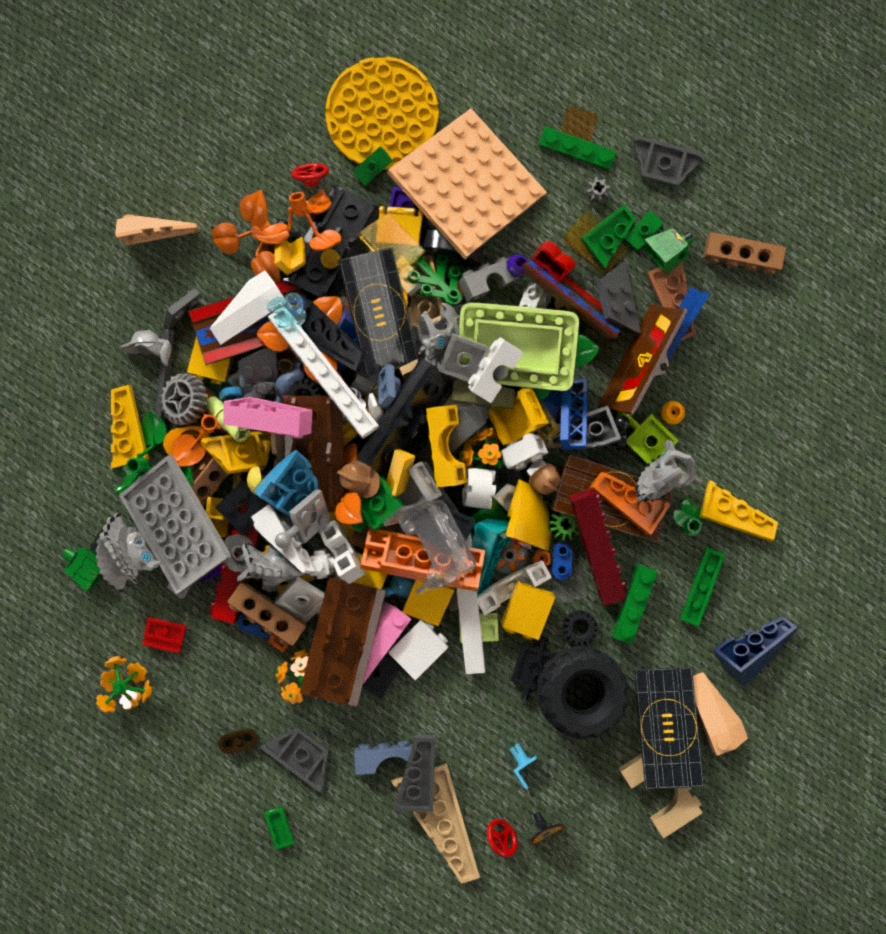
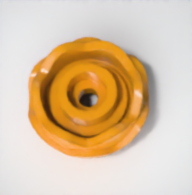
M670 401L662 406L661 417L668 424H678L683 420L685 409L682 404L677 401Z

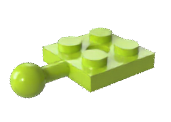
M616 412V417L626 416L630 421V426L635 430L626 439V445L646 464L651 463V459L656 460L658 455H662L665 452V441H672L673 445L679 441L652 414L639 424L631 417L632 414ZM648 436L655 437V446L650 447L647 445L646 439Z

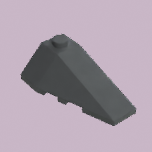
M608 406L588 412L587 448L604 447L621 440ZM577 417L572 421V424L577 428L583 420ZM561 423L535 432L536 435H542L547 450L563 449L560 441ZM577 433L572 438L571 443L582 442V437Z

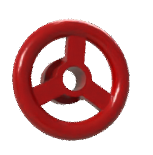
M320 163L305 164L296 167L291 172V176L295 180L304 181L306 187H314L319 185V179L329 173V168Z
M492 820L487 827V839L490 847L501 857L508 858L513 856L518 846L515 831L505 820ZM496 825L505 827L503 832L500 833L493 830ZM509 834H510L511 840H512V847H511V849H509L508 844H507V841H508L507 836H508Z

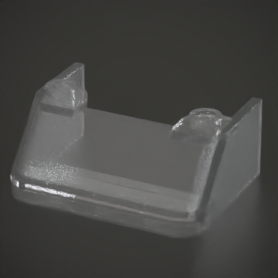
M437 499L402 506L383 522L384 526L399 523L406 534H417L434 567L427 573L428 582L416 590L417 594L441 588L468 574L476 566L475 559L448 506L442 500Z

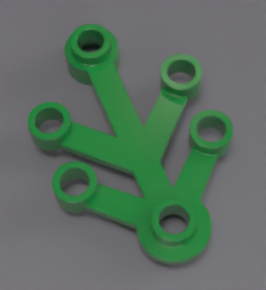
M419 249L410 250L406 258L407 263L411 266H419L428 277L420 276L419 272L412 270L409 272L407 280L412 284H423L420 289V294L423 297L430 296L444 299V302L452 307L460 304L462 294L457 290L458 278L461 274L460 269L451 267L448 273L450 286L444 282L448 256H437L436 273L423 260V254ZM432 286L439 287L440 290H433Z

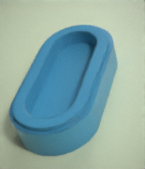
M224 388L219 393V398L222 402L239 399L242 396V388Z

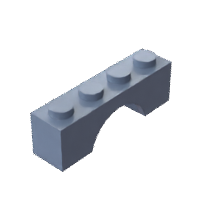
M407 741L398 742L397 745L392 746L387 742L378 743V746L370 747V744H359V747H356L354 750L355 775L375 774L378 765L390 757H400L408 761L412 744L409 745Z

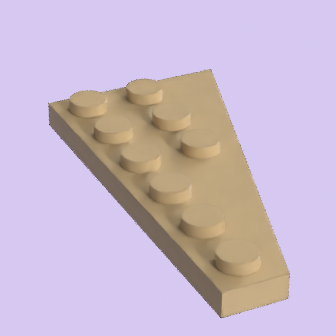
M443 764L434 767L433 812H412L435 843L439 852L444 856L461 884L480 878L448 765ZM403 777L391 780L398 791Z

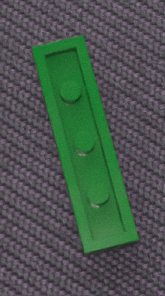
M547 126L543 130L538 145L606 170H610L616 151Z
M705 547L680 615V620L699 627L725 554Z

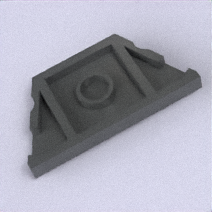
M634 135L633 137L640 177L678 187L705 157V154L639 135Z
M622 262L596 283L604 320L615 323L616 326L622 329L627 328L631 330V334L636 335L641 333L626 262Z
M266 347L238 361L242 396L251 392L253 386L257 385V382L276 383L279 378L278 353ZM275 387L266 395L272 398L270 400L272 402H275L276 399Z
M298 726L261 746L260 749L319 793L322 791L329 748Z

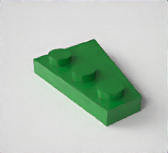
M625 204L580 239L602 270L606 268L610 258L615 254L618 249L617 247L636 220Z

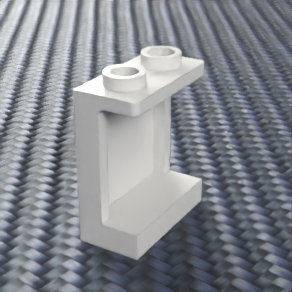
M419 620L388 651L414 680L448 648L446 644L448 642L447 638L442 633L437 634L433 630L435 626L423 620Z

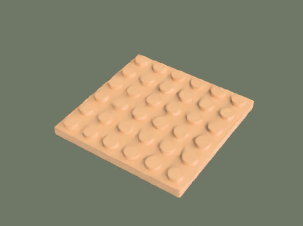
M472 109L458 117L391 167L387 172L464 259L546 194L543 187Z

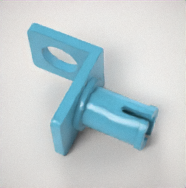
M518 743L515 745L518 753L514 747L510 748L509 751L518 763L514 772L527 790L529 786L519 770L536 760L537 756L528 758Z

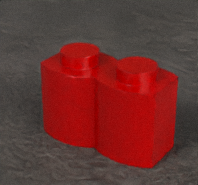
M546 241L532 256L538 266L547 269L549 275L560 282L576 266L574 260L567 254L562 253L560 248L551 241Z

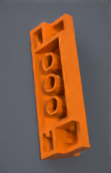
M369 527L360 569L477 592L485 550L464 546L460 556H457L424 541L420 537L380 529L373 531Z

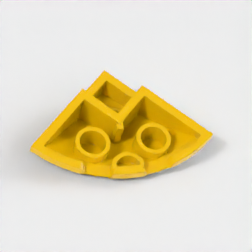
M518 479L507 513L510 521L505 536L549 551L552 537L550 529L552 526L549 524L551 520L547 505L536 489L531 488L528 483Z

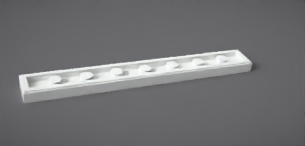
M285 306L269 315L268 319L361 438L364 439L378 429L379 425Z
M450 525V534L452 535L455 528L453 525ZM470 532L469 537L464 546L472 548V539ZM456 588L466 674L485 673L477 592Z

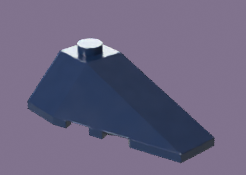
M783 616L763 624L762 630L753 633L751 630L744 632L745 636L735 640L734 636L730 637L713 651L728 674L744 686L765 667L798 630V627Z

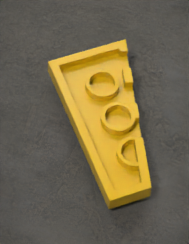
M132 385L111 390V415H113V425H111V433H113V444H111L113 462H111V469L125 466L128 459L137 457L138 453H142L147 449ZM147 453V454H145L143 457H145L147 460H149L148 453Z
M710 480L708 482L699 515L700 518L770 542L775 538L778 525L777 521L758 509L751 508L747 505L748 503L742 499L735 498L729 491L719 488L713 481Z

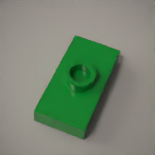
M380 146L352 172L366 186L394 160Z
M650 210L623 239L638 251L645 244V239L653 236L664 223Z
M280 806L265 811L264 816L275 849L279 850L294 845L295 840L284 807Z

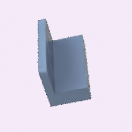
M386 364L378 374L379 406L388 409L401 389L400 379L394 376V366Z

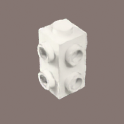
M528 282L519 306L546 309L547 305L551 302L552 296L536 283Z
M529 433L522 437L523 440L509 443L507 448L501 451L505 466L508 469L519 471L526 468V464L530 462L535 463L543 459L542 456L548 454L542 435Z
M329 548L319 549L313 552L314 555L309 556L315 570L310 576H317V579H323L334 575L336 569L332 560L335 559V556Z

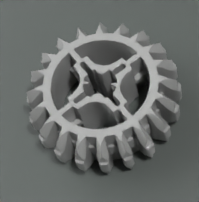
M187 373L177 374L171 377V381H166L167 386L162 388L164 393L160 395L162 397L160 404L163 405L161 411L165 413L164 417L169 419L171 423L181 426L191 425V423L197 422V418H202L201 412L206 411L204 405L208 404L205 401L208 395L205 394L207 388L203 386L204 382L196 376Z

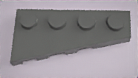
M415 735L394 811L433 812L435 735Z

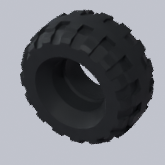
M575 646L556 653V656L548 660L544 665L545 668L542 674H539L537 681L538 691H536V695L543 716L556 730L568 737L586 740V738L592 737L595 739L600 737L607 730L611 731L616 727L615 723L619 718L622 719L626 712L624 708L629 701V693L627 692V678L615 660L600 650L591 647ZM581 674L591 675L596 682V694L593 700L582 708L570 707L565 699V692L569 682Z

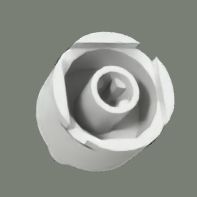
M466 468L467 483H465L462 490V504L467 507L491 509V497H495L496 485H492V482L495 480V470Z

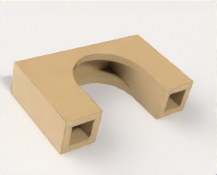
M642 753L618 768L631 789L644 781ZM691 787L674 788V797L670 804L650 817L663 839L702 814L699 808L702 804L696 795L692 797L689 790Z

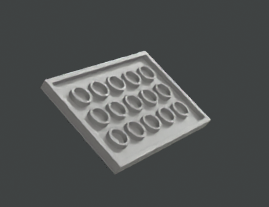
M173 455L166 456L119 495L141 535L146 540L152 554H154L155 559L161 562L159 566L176 595L182 593L231 557L229 550Z

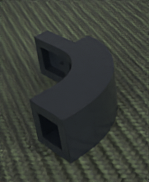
M427 230V234L420 237V245L414 246V249H419L423 256L445 255L457 260L464 267L481 264L484 247L481 246L464 259L439 230Z

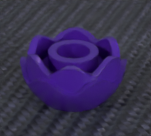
M520 254L512 255L506 262L507 270L513 277L522 278L525 276L522 265L528 260Z

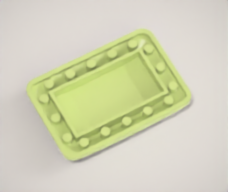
M467 303L461 308L459 336L491 347L495 340L501 337L524 352L514 369L506 366L508 376L504 380H497L493 376V379L500 385L559 391L570 389L574 379L579 318L574 312L485 303ZM462 354L459 357V362L466 364L470 357L467 354Z

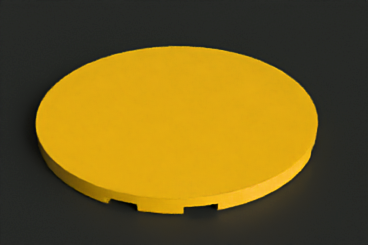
M372 57L361 60L350 68L348 67L332 85L326 101V124L330 137L339 151L358 165L378 147L382 146L394 160L384 169L388 170L432 138L438 125L439 110L437 97L428 79L416 67L397 58Z

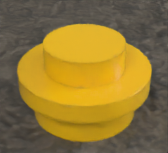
M327 249L321 254V263L324 267L333 269L339 265L338 260L340 256L335 250Z

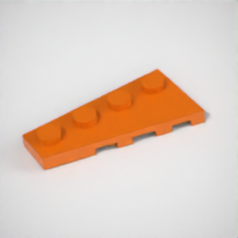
M601 472L590 487L647 535L653 533L671 505L661 500L640 502L636 497L635 487L629 486L624 481L605 472Z

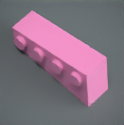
M253 397L224 401L223 425L274 432L278 435L287 434L291 435L292 438H303V435L311 434L312 410Z

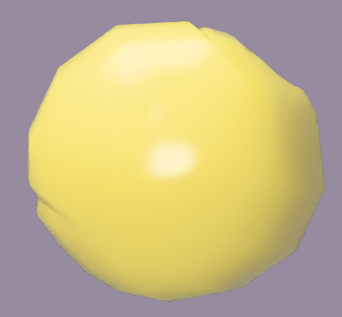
M258 466L252 467L247 476L248 487L254 495H257L254 491L266 477L261 475L263 468Z

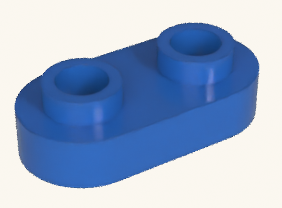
M558 542L553 548L552 574L557 580L563 581L568 579L572 572V547L567 542ZM565 548L566 554H560L559 549ZM559 567H564L566 572L563 574L559 573Z
M243 613L239 616L237 623L241 630L261 638L272 636V634L264 632L262 625L258 622L255 624L250 622V625H245L246 614Z

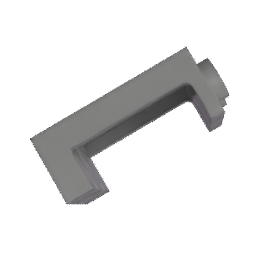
M422 461L407 469L410 477L406 491L398 495V498L405 506L404 509L395 515L399 521L407 518L406 511L409 507L416 506L421 509L443 495Z

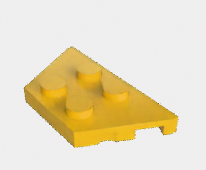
M250 432L248 438L242 442H237L231 435L202 438L201 445L227 474L247 472L256 466L265 469L272 446L271 432Z

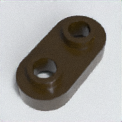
M251 728L226 733L220 738L218 746L225 754L246 750L256 744L258 735ZM245 735H250L251 740H245ZM226 740H231L233 742L232 746H228Z

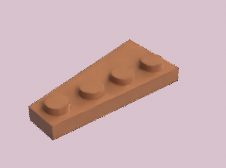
M683 262L666 275L660 268L647 272L648 279L661 307L677 309L688 292ZM694 320L681 341L696 335Z

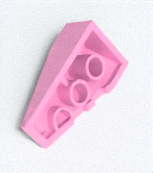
M385 601L382 604L363 684L411 620L410 617L398 608Z

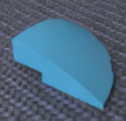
M295 450L269 472L254 492L261 499L290 517L289 512L315 489H318V482L313 471L309 470L312 467L309 461Z

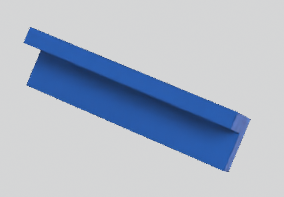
M691 287L677 308H686L687 312L666 353L668 360L710 295L709 293H702Z
M587 379L573 380L570 389L562 391L560 441L563 450L587 448ZM573 386H583V390L577 395L573 392ZM579 400L583 406L576 411L572 408V405ZM579 417L583 422L576 428L572 421ZM577 433L582 437V442L571 443L572 438Z

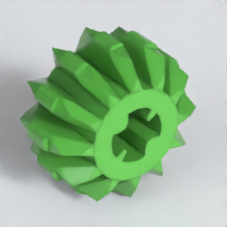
M559 512V517L556 514H552V518L556 519V521H549V524L555 525V527L550 529V532L557 530L554 535L555 538L562 534L561 540L565 541L567 534L569 540H572L573 536L571 533L579 534L575 530V527L578 528L575 518ZM564 519H567V523H570V526L566 527L567 530L560 526Z

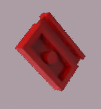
M148 617L142 645L181 653L187 625Z

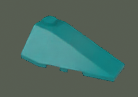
M487 518L478 522L474 527L475 533L472 539V548L485 550L477 596L488 588L494 576L492 569L496 567L498 562L500 563L502 559L500 553L504 545L508 547L511 541L510 537L505 536L509 524L507 521Z

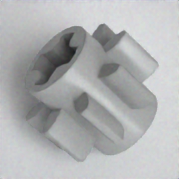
M595 177L594 183L588 182L587 186L591 189H588L586 194L591 195L590 201L597 199L600 203L602 196L604 198L608 197V193L605 191L609 190L610 186H606V179L601 181ZM595 187H598V189H602L601 192L598 193L597 190H594Z

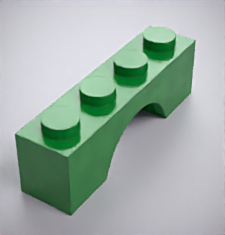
M639 564L635 565L629 582L628 594L624 606L616 618L611 637L632 645L658 571Z

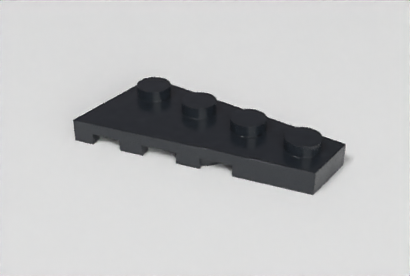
M305 300L298 323L320 351L355 371L360 370L366 351L311 300Z

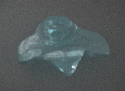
M290 293L285 297H276L267 306L268 311L277 313L276 323L279 328L288 327L292 322L301 326L306 319L303 299L297 293ZM295 301L297 304L292 306L290 302Z

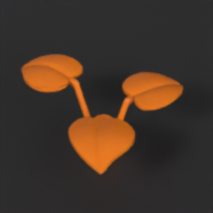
M323 189L307 201L302 192L291 194L289 196L291 207L288 208V226L277 223L265 228L261 232L253 233L257 240L265 244L283 242L289 237L288 231L291 230L294 213L298 217L306 215L316 236L309 242L313 250H327L342 241L340 234L334 230H325L319 234L309 215L311 213H323L331 207V201Z
M262 190L245 196L240 201V213L246 221H251L252 230L237 235L235 226L230 223H221L213 229V241L222 252L226 254L236 253L240 248L238 239L248 235H252L255 238L253 233L261 232L271 226L267 221L268 210ZM261 242L255 253L256 258L251 261L252 270L256 276L266 271L274 283L281 281L280 268L275 265V255L269 251H262L260 253L264 245Z
M321 297L313 302L337 325L339 324L343 310L339 297ZM270 321L258 330L257 336L269 349L281 352L289 347L288 343ZM321 352L334 370L337 371V360ZM304 365V370H305L306 374H307L313 381H315L316 383H318L317 380L313 377V375L310 373V371H309V370L306 368V366Z
M207 389L205 391V394L208 395V397L205 398L206 401L209 397H212L213 395L210 392V390ZM201 412L203 417L201 421L202 430L196 440L190 434H183L175 439L172 446V454L179 466H191L203 459L206 449L199 441L204 433H213L218 429L223 434L230 435L217 424V419L213 415Z
M355 443L344 447V466L351 461H357L356 457L358 454ZM345 489V496L341 498V502L335 509L338 521L344 524H359L363 522L361 500L356 492H350Z

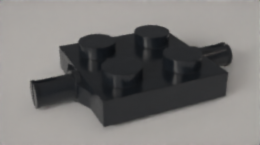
M541 636L538 646L522 643L510 679L524 687L521 699L524 700L525 698L526 701L529 699L531 690H538L537 681L539 674H542L545 668L544 665L548 660L556 656V654L546 650L549 638Z

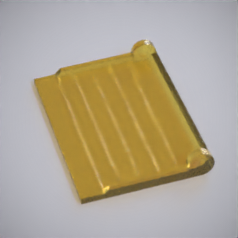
M587 210L562 239L605 276L630 247L621 241L615 254L610 258L608 265L602 270L580 240L601 223L600 220Z
M389 212L358 234L373 252L393 247L398 273L425 253V250Z

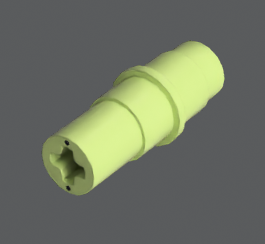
M216 396L209 397L206 400L208 404L204 405V409L208 415H213L217 419V424L224 431L228 432L237 442H242L248 438L250 434L248 428L223 425L224 402Z

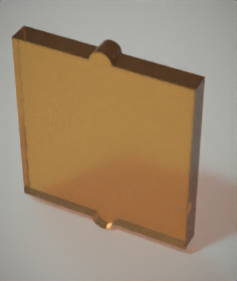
M568 106L561 132L590 142L598 114L585 111L584 108L578 109Z

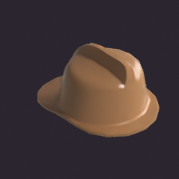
M351 461L341 470L337 471L341 485L350 492H356L360 497H372L379 490L380 477L377 471L360 461Z
M551 464L539 467L531 475L529 485L544 495L554 491L557 492L561 481L559 476L560 469Z

